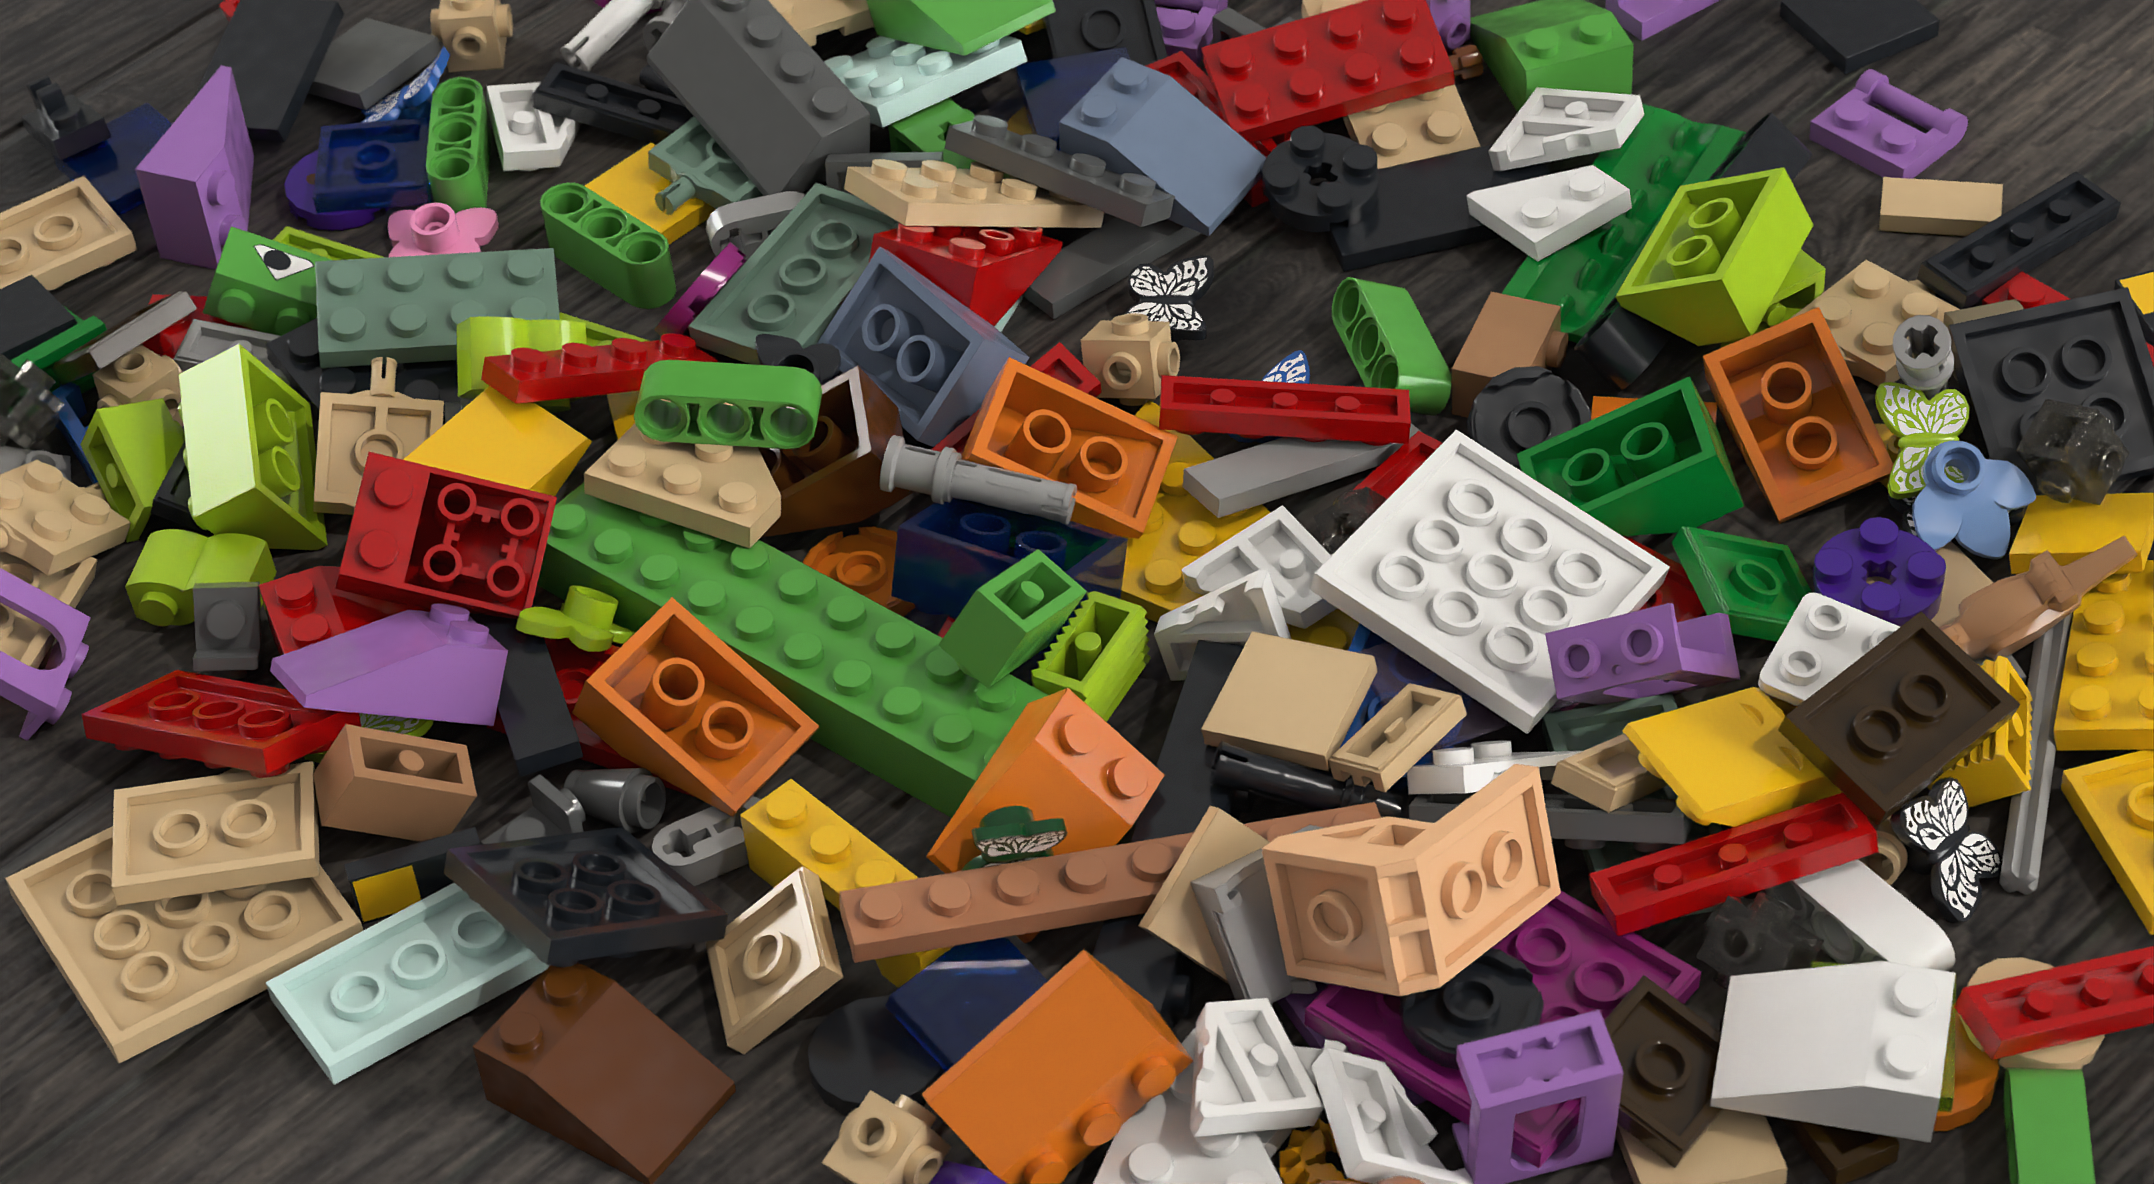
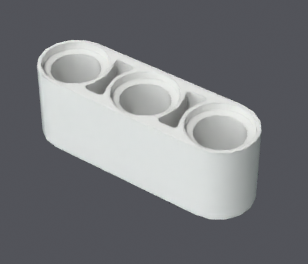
M1859 859L1765 889L1775 909L1840 965L1885 961L1949 971L1955 964V952L1945 932Z

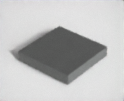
M364 18L331 42L308 94L368 110L435 60L442 50L438 37Z

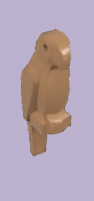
M2125 536L2066 566L2058 565L2048 550L2031 559L2029 571L2000 579L1963 599L1959 604L1960 615L1952 624L1943 625L1939 628L1973 660L1986 656L1993 660H1996L1998 655L2007 657L2038 639L2080 607L2083 595L2133 560L2137 553Z

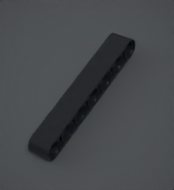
M1770 112L1760 119L1739 140L1707 181L1785 167L1791 181H1793L1811 158L1812 152ZM1614 297L1579 340L1574 350L1617 392H1620L1630 385L1651 364L1674 333L1621 307L1616 297Z

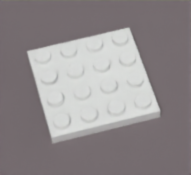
M1455 430L1314 573L1309 590L1528 734L1558 701L1545 633L1639 611L1664 583L1670 566L1463 433Z

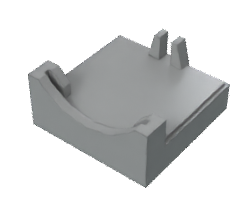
M1308 825L1294 833L1322 829L1323 827ZM1262 848L1190 882L1235 1000L1268 998L1271 1004L1292 993L1313 994L1318 991L1315 983L1320 981L1287 976Z

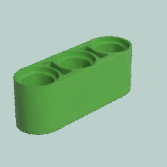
M458 77L446 80L435 88L432 95L426 168L434 203H443L450 206L455 214L466 209L486 208L492 133L482 86L471 78Z
M578 183L558 184L549 188L542 195L540 204L549 248H554L555 257L637 308L651 309L660 307L668 303L675 296L676 284L667 239L661 233Z
M1348 277L1344 279L1337 287L1333 298L1332 319L1365 387L1409 390L1410 412L1430 416L1439 414L1446 406L1450 396L1451 374L1408 291L1405 288Z
M662 360L650 365L644 372L634 420L642 434L662 442L780 449L799 448L808 444L814 437L822 398L821 383L814 374L797 367Z
M2007 1068L2004 1080V1119L2010 1184H2095L2082 1069Z

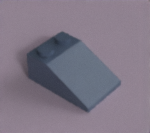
M1121 57L1059 121L1060 151L1070 155L1080 153L1098 157L1106 162L1105 169L1120 175L1134 173L1153 179L1156 182V189L1175 196L1168 220L1207 236L1219 226L1262 178L1263 165L1266 160L1263 154L1171 76L1124 57Z
M881 247L877 249L817 342V344H831L839 349L841 357L839 370L843 373L858 365L898 407L901 426L917 441L932 447L981 408L987 391L1009 357L1023 364H1026L1030 358L993 325L888 250Z

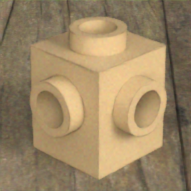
M440 0L439 9L431 10L432 35L437 36L439 42H443V46L451 54L447 63L449 72L503 69L507 37H512L513 34L512 13L509 4H501L500 0Z
M1139 313L1123 314L1114 317L1112 321L1101 320L1081 339L1083 365L1101 382L1102 393L1096 398H1119L1120 403L1123 405H1144L1148 400L1153 402L1160 395L1161 375L1177 376L1180 353L1177 343L1171 342L1169 321H1148L1147 315Z
M140 344L93 374L100 398L97 402V407L99 409L163 398L173 420L178 421L183 427L184 423L178 411V404L181 401L179 374L182 373V370L170 357L166 355L159 356Z
M870 1090L861 1105L854 1109L844 1120L839 1138L822 1163L846 1184H929L942 1166L943 1159L951 1146L931 1129L937 1118L927 1109L902 1094L896 1103L893 1104Z

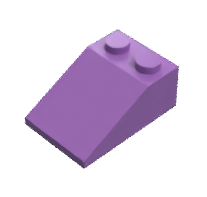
M220 66L135 169L160 258L216 270L230 227L248 232L254 154L231 67Z
M432 604L430 612L406 610L272 659L270 672L304 708L494 726L508 650L489 634V628L476 623L469 616L470 612L467 609L449 604Z

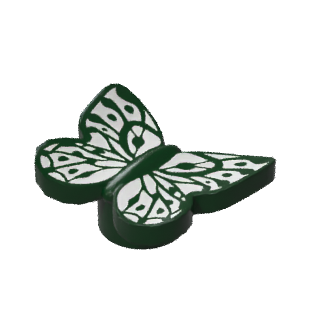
M1008 806L990 812L981 819L979 828L971 830L975 846L981 851V855L969 861L961 871L1054 856L1051 848L1059 844L1068 834L1064 819L1055 818L1035 821L1032 810L1024 806Z

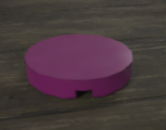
M730 242L687 289L654 330L660 336L668 333L683 335L694 319L746 262V255Z

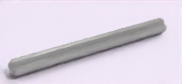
M2073 612L2036 639L2033 644L2027 685L2033 699L2030 702L2033 709L2030 712L2033 720L2030 721L2032 731H2030L2032 737L2030 741L2032 747L2030 755L2032 760L2029 761L2032 769L2029 770L2032 779L2029 780L2031 790L2012 795L1999 882L2007 892L2019 891L2027 895L2037 889L2056 752L2053 730Z

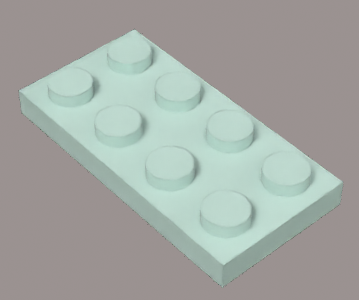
M452 883L267 981L266 985L274 1005L335 1085L540 974L550 965L540 961L537 955L519 939L505 930L502 924L477 902L470 899L468 894L458 885Z

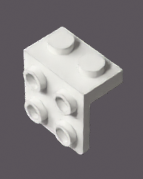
M1819 593L1806 594L1763 666L1758 686L1761 691L1768 695L1799 706L1900 627Z

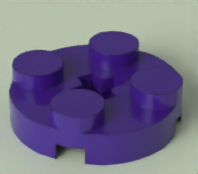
M1881 517L1869 518L1861 524L1860 528L1842 532L1831 538L1821 547L1814 559L1812 578L1815 586L1814 593H1819L1899 627L1920 611L1932 620L1939 611L1946 563L1929 544L1911 533L1899 530L1893 521ZM1869 577H1883L1890 580L1891 584L1881 581L1869 584L1866 581Z

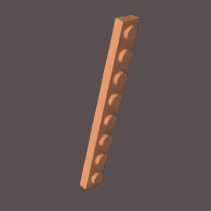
M1371 802L1246 823L1244 825L1271 842L1278 836L1292 834L1308 825L1327 828L1381 818L1376 803ZM1194 832L840 891V913L854 963L1146 913Z

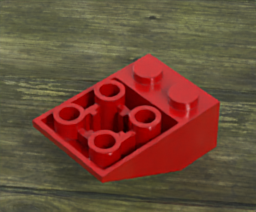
M899 223L898 228L873 235L869 262L879 247L888 250L988 323L995 326L1062 249L1063 242L1043 236V229L1041 227L904 226Z
M369 451L335 589L397 604L431 608L432 604H449L462 607L474 614L518 619L521 611L533 605L557 497Z

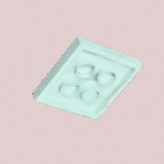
M879 36L866 44L867 50L852 57L842 55L824 61L870 112V123L885 127L1025 63L1027 58L1021 40L1009 36L1002 37L966 56Z

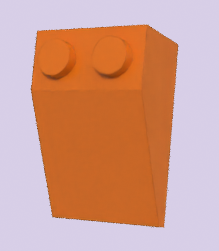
M1819 307L1703 356L1705 378L1733 439L1779 524L1889 478L1894 464Z
M1009 357L984 397L962 453V460L1077 485V493L1075 496H1072L1076 498L1075 506L1068 525L1039 516L978 503L1001 515L1139 539L1144 533L1178 436L1166 430H1160L1158 426Z
M673 597L586 680L572 712L620 756L642 768L648 769L651 773L732 817L819 728L816 722Z
M1066 688L1026 705L926 857L945 874L961 871L969 861L981 855V851L975 846L971 830L979 828L981 819L990 812L1008 806H1024L1031 809L1035 821L1055 818L1064 819L1068 834L1059 844L1051 848L1054 856L1115 846L1134 825L1165 775L1075 693ZM1040 931L1016 936L1024 943L1032 941Z

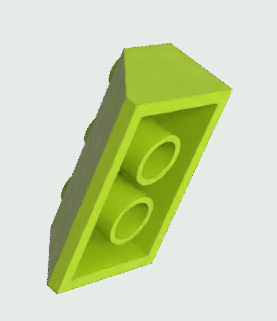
M1785 167L1679 186L1615 296L1620 306L1698 346L1722 342L1732 344L1753 335L1813 227V223Z
M240 344L180 373L181 401L178 404V411L184 423L186 449L183 451V459L189 472L191 497L188 499V508L195 523L201 529L209 530L214 535L239 533L267 541L269 549L319 550L327 546L324 513L313 512L316 449L310 403Z

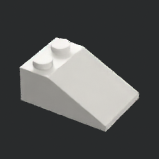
M1877 961L1731 976L1710 1106L1931 1143L1941 1093L1955 973Z

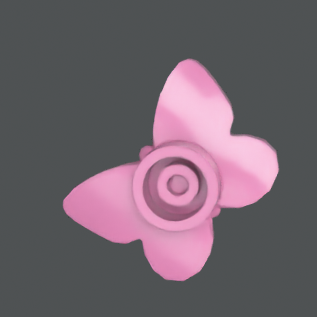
M443 203L425 204L415 211L401 210L394 212L388 219V232L391 245L393 246L389 257L481 252L479 246L488 244L498 229L499 222L496 212L492 209L480 207L466 209L455 214L450 206Z

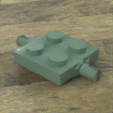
M695 117L648 151L649 169L672 182L666 189L655 195V202L662 212L666 209L667 215H671L690 198L700 199L717 209L726 204L764 196Z

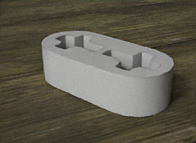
M796 191L781 192L730 203L717 208L706 221V232L714 254L717 256L731 242L746 255L745 259L748 260L805 195ZM739 228L738 236L729 237V230Z
M753 796L733 817L712 806L671 823L661 829L654 837L652 844L653 853L693 886L747 865L749 862L743 830L740 828L742 827L740 814L761 799ZM685 851L689 857L683 858L679 852Z

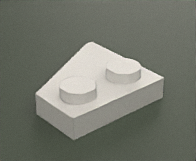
M541 82L487 86L486 104L503 171H533L539 168L560 167L582 125L581 122L533 108L534 91Z
M1268 998L1206 1003L1196 1022L1190 1129L1194 1137L1314 1126L1324 1109V1105Z

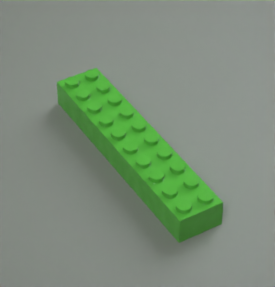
M584 482L555 505L537 583L538 586L564 601L572 585L592 588L611 595L619 601L612 623L634 632L638 631L673 597L819 725L817 732L810 739L951 818L1026 705L1048 696V694L1010 674L991 687H985L978 679L965 674L957 666L955 659L939 646L943 639L940 636L761 540H758L751 548H747L587 495L584 491Z

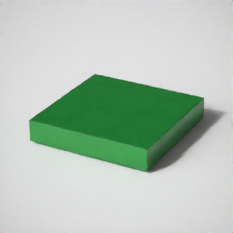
M1682 526L1671 542L1706 614H1728L1732 634L1778 642L1802 598L1806 594L1812 593L1788 545Z

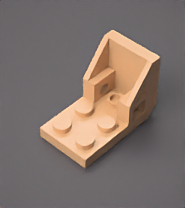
M1514 764L1435 823L1388 816L1278 836L1262 848L1287 976L1397 996L1440 988L1561 894L1539 767Z

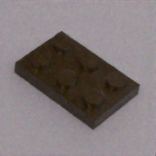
M1920 611L1788 713L1778 731L1878 826L2012 719L2020 703Z

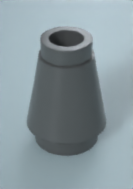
M646 768L573 770L568 775L564 784V788L571 791L578 799L585 814L613 826L623 827L630 833H637L642 829L655 827L665 809L666 789L664 783L660 778L652 776L651 772Z

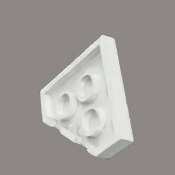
M1192 1049L1187 1053L1194 1061L1195 1049ZM1192 1062L1175 1078L1173 1084L1164 1093L1153 1097L1122 1124L1111 1143L1093 1184L1283 1183L1256 1131L1194 1137L1190 1129L1194 1062Z

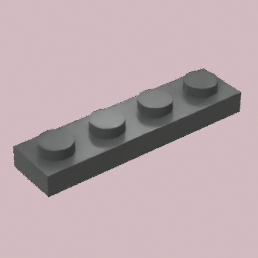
M976 115L973 121L949 126L944 147L947 150L1140 227L1170 218L1175 196L1156 189V182L1149 177L1134 173L1120 175L1105 169L1106 162L1098 157L1080 153L1070 155L1057 150V143L1050 138L1035 134H1025L1022 136L1007 130V122L996 117Z
M1476 792L1418 794L1409 805V820L1435 823ZM1543 794L1551 838L1564 839L1565 846L1573 849H1598L1604 847L1606 841L1633 842L1635 850L1656 853L1674 847L1675 844H1684L1693 828V820L1678 808L1676 799L1640 798L1616 810L1607 812L1575 795Z

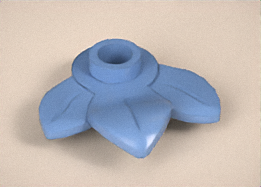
M1947 441L1936 446L1924 462L1923 478L1926 486L1913 502L1912 518L1918 537L1929 544L1935 551L1944 547L1955 538L1963 548L1974 555L1989 559H2001L2007 551L2010 540L2008 510H2016L2029 505L2036 499V494L2025 474L2009 461L1985 459L1980 450L1970 443ZM1952 466L1959 469L1963 474L1964 482L1956 483L1950 480L1945 475L1944 468Z

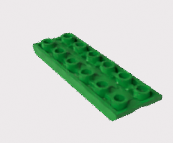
M1642 103L1644 116L1623 145L1618 149L1602 151L1592 164L1630 190L1632 209L1540 261H1536L1528 255L1502 294L1561 306L1560 332L1568 334V341L1578 343L1618 293L1679 186L1707 181L1734 146L1746 134L1745 131L1723 125L1694 122L1678 114Z

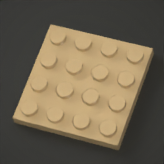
M232 768L222 774L235 773L247 770ZM113 826L5 878L13 899L118 1063L268 989L267 981L363 931L361 921L320 864V876L117 906L111 888Z

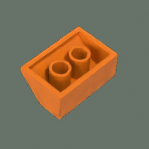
M1083 950L925 1090L922 1095L931 1108L995 1176L1007 1184H1061L1069 1171L1099 1145L1111 1140L1119 1132L1122 1124L1153 1097L1164 1093L1173 1084L1175 1078L1194 1061L1155 1007L1087 951Z

